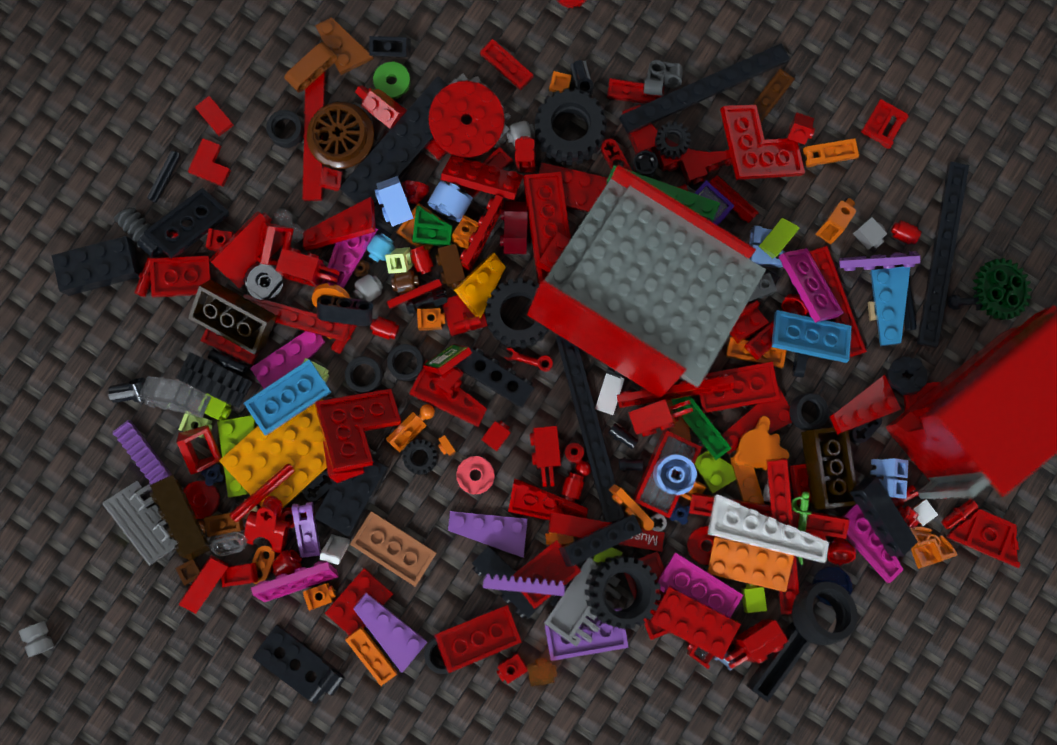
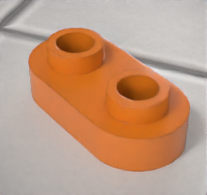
M271 546L259 547L254 555L252 563H256L257 571H262V577H258V582L267 580L272 570V562L276 558V552L272 551ZM265 552H268L270 555L268 559L264 558Z

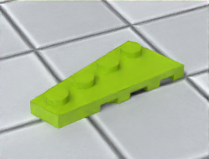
M252 415L217 421L222 457L255 429L256 421ZM224 467L228 498L248 495L249 493Z

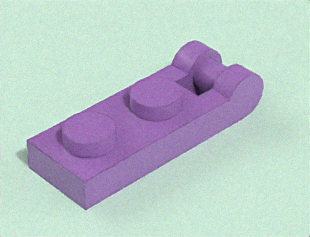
M308 502L306 505L292 504L300 558L320 556L321 549L314 518L313 502ZM301 513H306L307 517L301 518Z

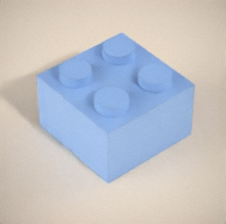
M398 176L376 184V197L379 205H384L382 212L386 222L390 221L391 225L395 226L414 219Z

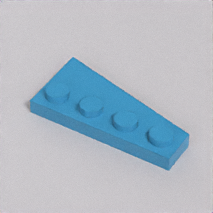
M910 267L871 270L880 346L900 344L902 341Z

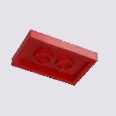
M209 256L173 257L172 259L150 258L152 298L196 295L199 286L211 280Z
M556 540L512 576H514L515 581L522 577L523 582L529 577L531 583L534 582L535 578H538L539 584L542 583L543 579H546L547 584L554 580L555 585H557L560 580L564 586L582 571L577 565L566 567L559 548L562 546ZM522 592L534 609L552 596L549 594Z
M366 568L357 575L325 612L348 635L361 626L363 628L366 626L353 609L366 592L383 606L394 594Z

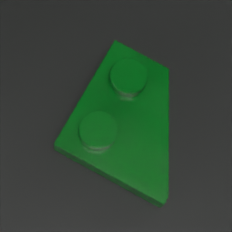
M416 205L412 242L439 246L451 245L452 226Z

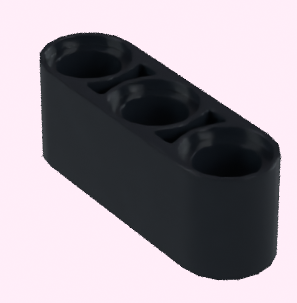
M329 295L317 298V318L322 321L358 326H368L372 323L373 304L369 301Z

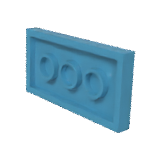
M777 310L774 315L771 347L847 363L850 359L852 326L826 320L815 323L811 317Z
M309 359L245 401L244 405L263 434L267 436L315 404L316 401L330 394L331 390Z

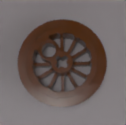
M334 102L322 107L314 114L307 129V143L312 155L323 165L335 169H345L360 163L370 152L374 141V128L369 116L360 107L348 102ZM334 114H337V122H336V123L334 122V120H333V118H332V115H334ZM341 114H347L341 123ZM328 117L332 123L331 126L324 122ZM351 117L356 118V121L346 125ZM357 125L360 126V131H348ZM341 130L340 137H337L338 131ZM324 133H329L327 141L321 140ZM349 135L359 136L358 141L349 138ZM347 141L355 145L351 150L346 145ZM334 143H336L335 154L329 153ZM340 144H343L346 150L345 153L339 154Z

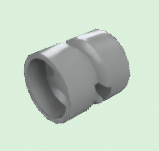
M45 621L19 631L22 642L27 643L25 650L28 658L54 648L51 637L46 635L49 631Z

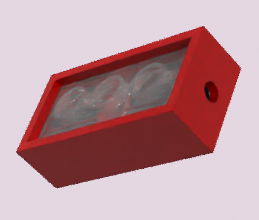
M663 430L632 497L634 502L670 518L680 495L666 493L656 485L653 477L654 466L659 459L669 454L685 456L695 464L702 447L674 433ZM673 470L671 477L677 479L678 471Z

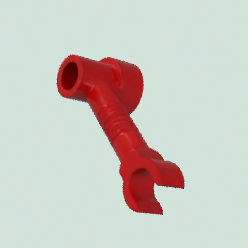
M506 348L507 351L513 352L512 357H504L507 361L515 360L538 366L543 372H548L553 367V361L549 356L544 355L537 359L515 352L512 348ZM544 363H549L548 367H543Z

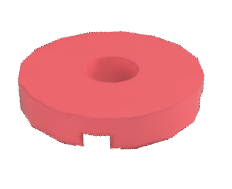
M470 456L460 463L456 477L459 486L465 492L482 494L492 486L495 474L488 460L479 456ZM473 470L481 472V478L478 481H473L470 478V473Z

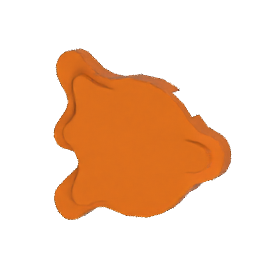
M760 417L756 427L740 437L739 446L733 456V461L736 465L763 468L767 466L766 460L789 458V452L780 446V436L768 433L770 426L768 417Z

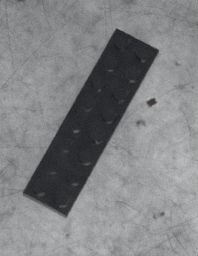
M439 76L435 78L394 127L341 185L340 190L356 204L372 197L375 207L378 203L375 193L377 189L376 184L396 176L400 178L432 142L434 138L429 127V110L436 95L448 86Z

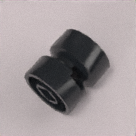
M641 151L635 156L631 169L635 173L653 178L658 166V159L651 151Z

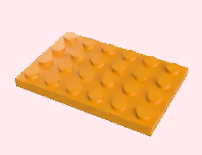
M315 404L267 436L257 426L223 456L219 462L250 495L256 492L286 464H291L295 472L268 495L281 500L283 509L327 469L323 446L324 437ZM264 499L259 503L260 506L263 505Z

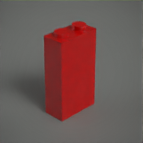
M257 211L209 259L239 289L244 285L243 278L247 270L257 262L256 256L263 222L270 223L272 221L265 212L261 214ZM275 231L270 257L283 245L285 232Z

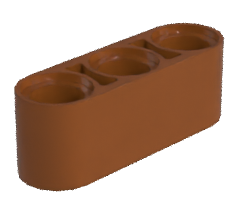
M321 42L285 74L284 78L297 92H302L336 61L337 55L324 42Z

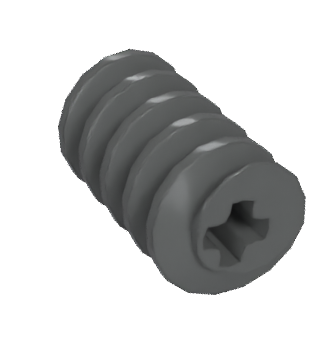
M135 207L120 211L114 217V221L118 222V225L132 238L138 248L142 249L138 245V240L151 225L149 223L145 224L146 219L140 218L141 214L139 212L135 213Z

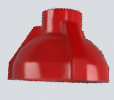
M404 181L402 183V189L408 199V203L415 205L419 204L430 189L428 185L421 182Z
M786 295L782 302V311L803 316H806L809 312L800 295Z
M835 538L828 548L827 558L831 563L843 565L852 562L856 558L857 553L856 549L845 541L844 538Z

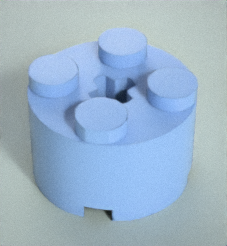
M440 180L427 203L439 214H445L449 216V219L460 222L473 198L466 193H461L457 185L453 183L447 184Z
M669 454L662 457L653 469L656 485L662 491L673 495H681L691 490L697 476L693 462L685 456ZM673 470L678 471L677 479L671 477Z

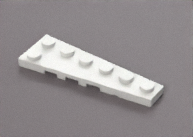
M715 495L708 534L822 563L826 562L829 542L804 531H799L790 525L780 523L774 518L758 513V511L743 507L739 503L723 496Z

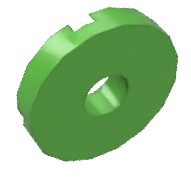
M386 62L380 65L374 73V87L383 91L392 99H398L408 91L410 75L402 64ZM395 77L397 81L395 84L390 85L387 83L388 78Z

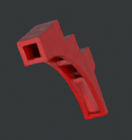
M640 105L622 111V114L640 107ZM652 124L628 134L636 155L646 150L655 152L662 172L668 170V172L676 170L680 165L687 185H699L706 179L707 171L710 173L718 170L719 166L732 165L729 150L705 152L688 148L686 153L682 154L680 158L672 159V157H669L667 159L665 158L666 155L661 156L660 151L657 152V146H655L658 130ZM665 138L667 145L670 147L678 146L675 142Z

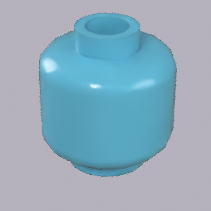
M382 233L380 235L376 234L367 246V251L370 252L369 257L376 262H379V260L386 261L385 255L395 250L394 241Z

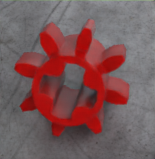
M909 505L906 508L902 506L898 508L908 527L914 529L920 523L917 519L919 514Z

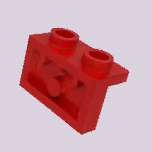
M758 300L752 304L751 302L746 304L729 333L737 344L769 324L768 320L758 309L760 304Z

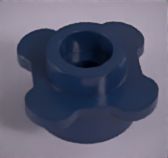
M214 464L212 467L202 470L207 486H212L224 480V476L220 471V465Z
M677 502L669 519L671 521H679L682 525L688 522L689 506L684 507Z

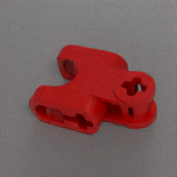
M268 496L264 499L263 505L257 512L251 511L249 513L245 526V543L253 545L257 537H263L270 541L272 551L277 553L283 551L287 544L290 522L281 519L283 507L281 500L274 496Z

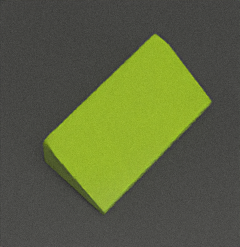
M781 218L758 247L773 259L778 256L800 228Z

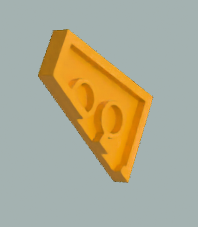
M491 253L454 289L475 317H482L487 306L488 297L492 296L491 292L496 288L506 268L495 253Z

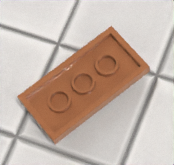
M373 511L370 512L350 543L351 546L415 587L437 554V552Z

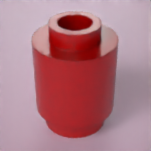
M900 220L898 223L895 222L890 232L893 233V238L915 245L922 231L918 230V227Z
M424 245L410 250L412 254L410 257L416 272H420L422 275L432 271L431 267L434 264L428 249Z
M380 316L377 319H373L370 329L373 330V335L388 340H395L400 325H397L396 322Z
M569 473L561 491L564 499L575 502V499H580L585 483L583 482V476Z

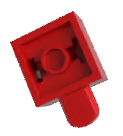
M282 248L275 271L285 279L312 287L321 285L323 280L337 284L338 279L330 275L339 276L340 272L327 267L323 260L318 259L319 256L312 253L307 255L300 254L301 251L294 248H289V250Z
M664 399L628 413L636 435L642 434L645 437L657 433L656 429L658 428L667 430L675 427V422L679 421L678 417L693 412V409L688 408L676 413V409L691 404L690 400L673 405L671 399Z
M557 426L533 428V433H530L531 446H535V452L532 453V463L537 465V469H541L543 487H547L545 468H549L550 486L553 487V468L561 466Z
M762 619L733 638L732 643L736 649L725 655L724 658L726 661L732 660L728 664L730 668H735L744 661L761 663L768 658L767 655L772 651L776 653L784 648L783 644L788 642L776 620Z

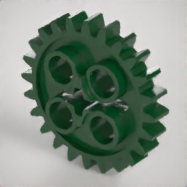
M997 258L984 263L985 266L979 267L980 272L975 273L978 279L973 280L977 284L976 287L972 288L977 291L974 297H979L976 304H982L981 311L987 310L986 315H993V319L1008 320L1020 316L1021 312L1026 311L1024 307L1029 306L1026 300L1031 299V296L1027 293L1032 291L1031 288H1027L1031 281L1025 280L1028 274H1022L1024 268L1017 269L1018 263L1012 264L1011 259L1005 260V258Z

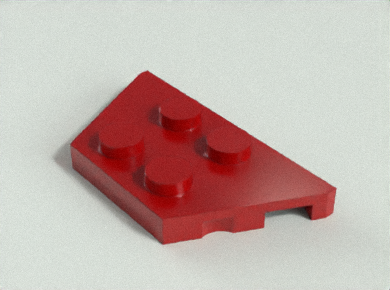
M981 509L975 510L965 521H962L946 536V538L1015 568H1020L1017 556L1019 546L1016 539V524Z

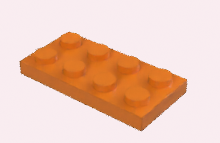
M715 536L707 573L786 592L794 555Z

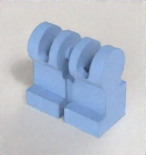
M754 226L750 230L749 245L755 248L756 251L750 257V260L761 267H783L780 259L776 257H779L785 251L782 250L778 256L772 259L758 247L772 229Z
M896 458L871 459V465L876 466V470H870V475L884 476L883 481L882 479L879 480L890 497L906 499L907 481L898 480V478H908V460Z

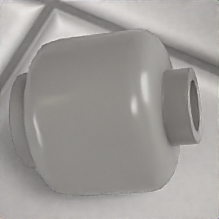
M527 121L512 123L509 127L510 130L506 133L508 142H512L514 146L515 140L521 136H529L535 139L533 125Z
M368 274L355 282L356 290L353 292L358 300L371 302L381 295L383 286L376 276Z

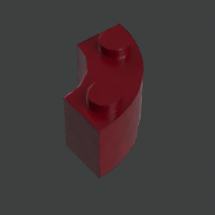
M505 201V209H501V220H504V235H500V246H504V254H527V202Z

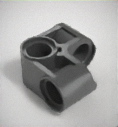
M660 60L651 61L643 93L662 96L663 86L669 88L680 87L683 75L682 65Z

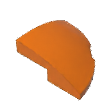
M925 527L910 528L918 541L911 548L918 569L958 555L945 537L931 534L932 529Z

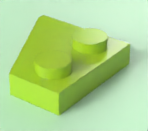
M708 451L698 456L694 464L695 468L711 494L736 480L732 465L721 458L715 460Z

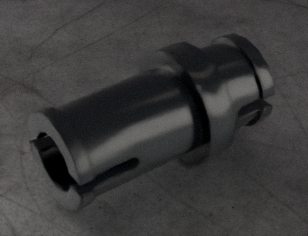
M616 423L608 431L609 434L614 436L613 439L621 441L631 450L638 442V439L625 431L623 426L620 427Z

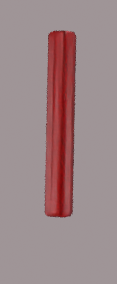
M289 463L286 464L230 513L231 519L234 522L241 520L295 472L293 466Z

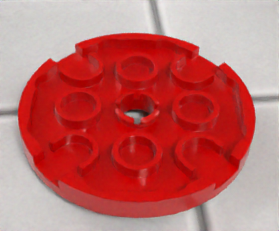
M459 81L443 88L434 98L429 110V127L434 140L444 151L453 156L474 158L490 151L500 139L504 128V111L499 99L489 88L473 81ZM469 115L472 118V122L465 125L462 123L461 117Z

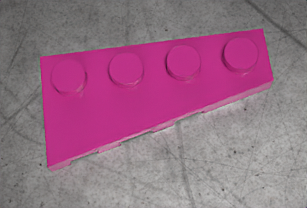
M376 232L336 243L328 267L340 272L339 276L330 275L338 279L337 284L324 280L322 284L329 283L331 286L335 284L344 288Z
M305 331L250 369L263 389L300 366L305 358L311 359L325 344V340L321 335Z
M853 505L842 516L850 520L846 538L886 583H891L903 571V568L896 556H890L885 551V547L875 535L873 528L865 519L859 506Z

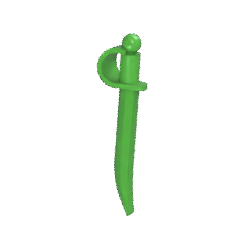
M803 492L802 496L796 497L791 503L792 509L800 513L798 530L806 532L807 517L812 514L811 511H808V498L810 496L808 492ZM797 499H801L800 508L797 506ZM798 557V560H799L800 564L803 565V564H804L803 558H802V557Z

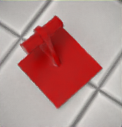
M458 295L447 298V303L442 305L451 337L487 327L484 312L481 318L479 316L475 317Z

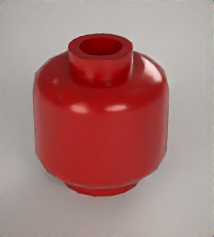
M283 550L272 562L274 575L277 577L281 574L290 575L295 573V570L302 567L300 555L294 550Z

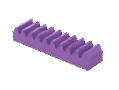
M127 420L113 431V435L118 438L117 440L127 450L126 452L131 456V459L140 467V471L149 479L150 484L172 475L131 420Z
M487 574L483 583V588L559 596H564L565 589L563 582L560 580L557 585H555L554 580L547 584L546 579H543L542 583L539 584L538 578H535L534 582L531 583L529 577H527L525 582H523L522 577L515 581L514 576H511L510 580L507 581L506 575H503L502 579L499 580L498 574L495 575L494 579H491L490 574Z

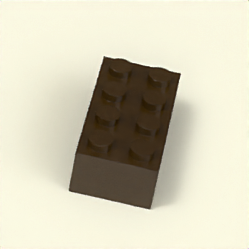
M209 280L199 286L188 319L255 355L266 346L277 315L213 280Z
M825 428L801 432L812 509L857 505L850 493L857 485L848 431L837 434L835 428Z
M172 474L151 484L152 491L149 492L154 503L156 502L160 506L158 513L161 519L165 520L169 525L166 529L169 536L177 542L174 546L179 556L192 560L212 550L179 480Z

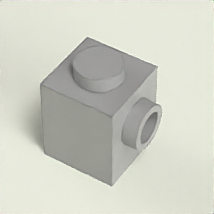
M873 217L853 233L867 250L873 246L875 248L879 247L884 242L883 237L887 235L884 226L876 222Z

